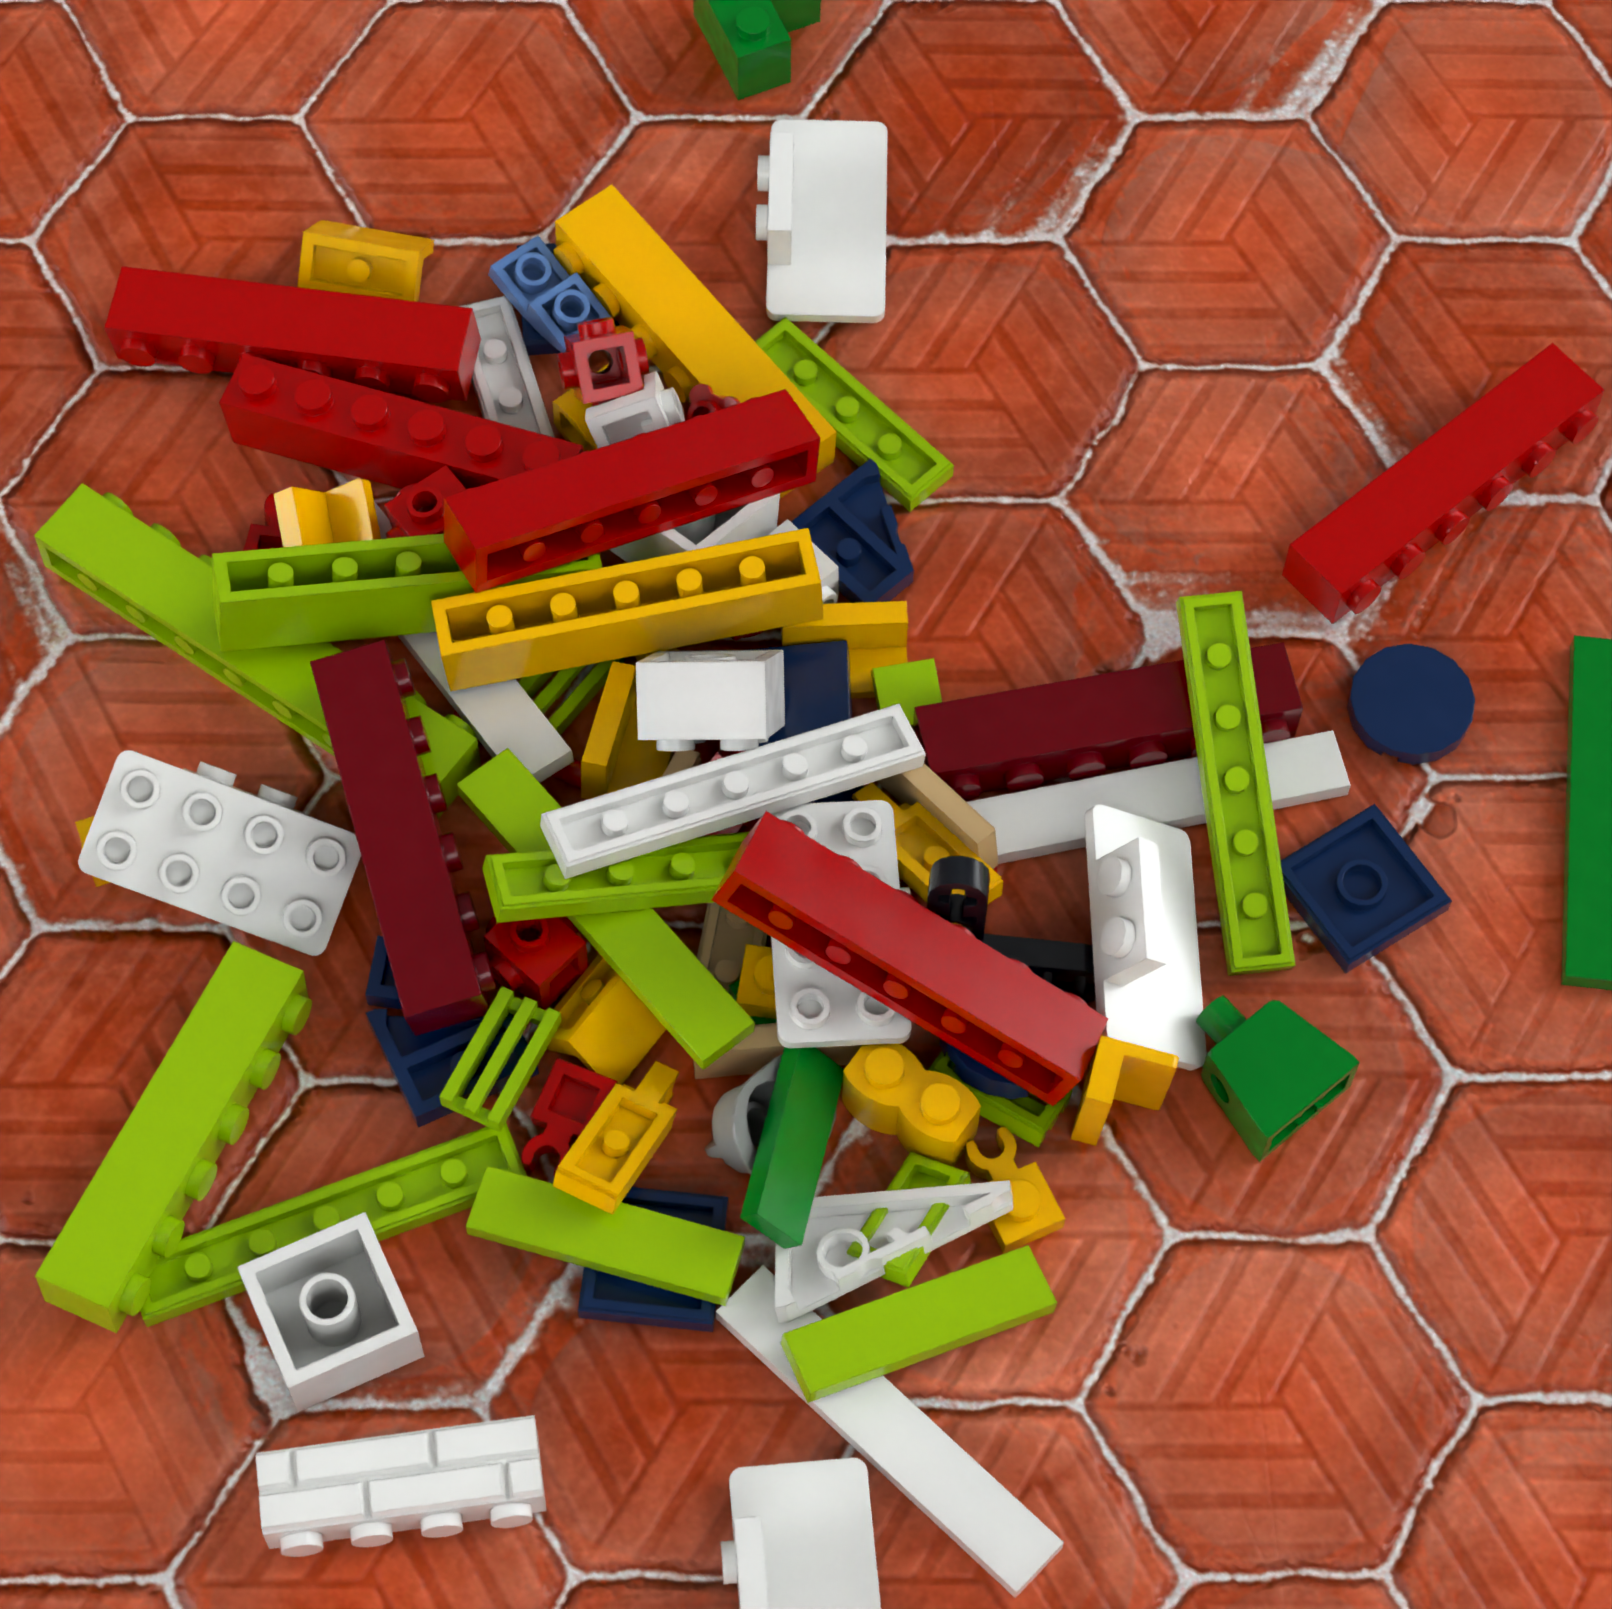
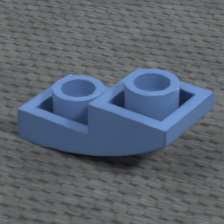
M539 235L490 266L488 275L500 291L537 332L561 353L566 352L564 336L579 334L578 323L611 317L577 272L569 276Z

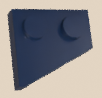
M871 458L791 521L798 529L809 528L811 541L838 566V591L851 603L891 601L913 583L914 569L906 546L900 541L898 523L892 506L887 504L883 493L878 466Z
M373 1009L366 1012L370 1028L418 1128L455 1112L442 1106L439 1096L484 1016L415 1036L404 1016H389L387 1009ZM508 1013L463 1093L462 1098L468 1099L511 1023L514 1017L513 1014ZM523 1034L488 1097L503 1090L525 1051L528 1043ZM538 1065L531 1078L539 1075Z

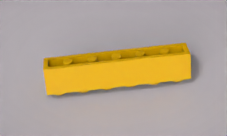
M612 184L555 221L556 248L553 250L556 259L569 276L576 272L579 274L610 316L620 325L631 329L634 333V338H643L648 360L651 359L663 372L667 387L675 389L680 402L684 403L688 400L691 404L689 392L698 384H707L711 386L714 394L733 396L740 403L751 398L761 397L786 389L820 436L817 473L834 462L837 431ZM794 489L780 493V499Z
M809 528L431 601L440 654L450 692L823 619L821 579Z

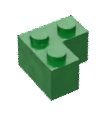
M693 0L694 17L738 100L791 82V38L788 32L820 22L821 0Z

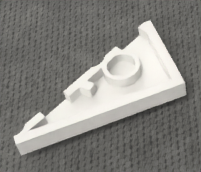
M1010 1180L814 1197L802 1246L784 1249L776 1243L775 1311L778 1322H790L884 1275V1265L888 1261L900 1257L916 1247L920 1248L923 1246L924 1253L926 1254L1012 1211L1013 1194ZM933 1204H949L950 1207L932 1235H930L925 1226L918 1229ZM876 1208H888L887 1215L868 1243V1239L860 1232L861 1228ZM856 1241L863 1247L859 1258L847 1254V1250L852 1242ZM869 1246L876 1248L877 1250L871 1252Z

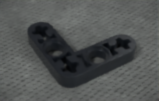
M949 856L933 863L930 869L927 909L950 923L962 924L961 926L971 931L978 940L1008 958L1023 962L1034 974L1062 991L1075 994L1086 1003L1096 1001L1092 945L984 934L990 883L989 869L982 862L965 856ZM952 889L965 890V895L951 894Z

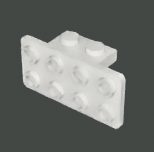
M780 119L775 121L770 132V156L758 155L757 191H769L768 204L756 205V240L767 241V316L774 321H781L786 317L789 321L880 322L885 316L887 127L878 121Z
M132 750L120 753L113 766L78 859L79 867L84 873L308 955L316 956L325 951L361 857L355 833L293 809L298 797L264 784H261L257 795L234 787L233 784L237 774L200 761L197 771L194 772L185 768L175 767Z
M870 800L805 803L772 814L780 820L789 821L797 825L805 835L836 854L853 859L864 871L892 888L905 891L911 895L910 887H900L894 814L893 808L888 802ZM771 937L777 1036L782 1046L786 1048L899 1044L908 1040L912 1027L909 1019Z
M1097 804L1085 812L1084 818L1096 1011L1108 1018L1102 1036L1174 1054L1179 1057L1178 1068L1190 1071L1203 1066L1207 1053L1205 1032L1196 1023L1197 1017L1203 1011L1189 836L1182 829Z
M843 1458L739 1467L731 1473L729 1488L734 1540L721 1541V1557L724 1584L737 1583L739 1609H881L868 1472L862 1460L858 1458Z

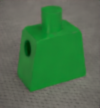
M1222 995L1212 1001L1196 1019V1023L1216 1043L1206 1054L1201 1071L1203 1082L1259 1162L1350 1088L1360 1063L1351 1053L1278 1000L1269 1001L1247 1019Z

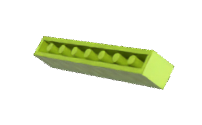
M82 483L34 535L45 567L335 756L310 661L343 651L329 642L220 652L213 608L212 558L204 554L197 558L182 548L178 539L168 529L157 523H153L151 526L146 525L133 516L130 508L120 498L109 492L104 493L102 496ZM415 690L416 695L407 697L405 700L410 718L421 715L432 752L421 755L426 776L437 773L448 808L458 796L457 783L481 767L477 737L474 730L459 717L452 714L443 717L429 708L424 698ZM444 812L437 813L438 819Z

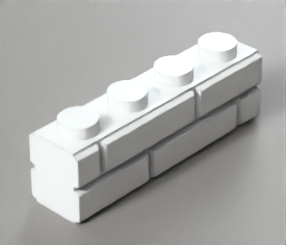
M534 1415L256 1453L263 1537L269 1549L281 1548V1554L288 1557L313 1555L323 1550V1542L351 1538V1544L356 1547L380 1546L393 1540V1532L421 1528V1535L424 1537H447L463 1531V1522L490 1519L491 1526L496 1528L519 1527L532 1522V1513L546 1511L539 1440Z

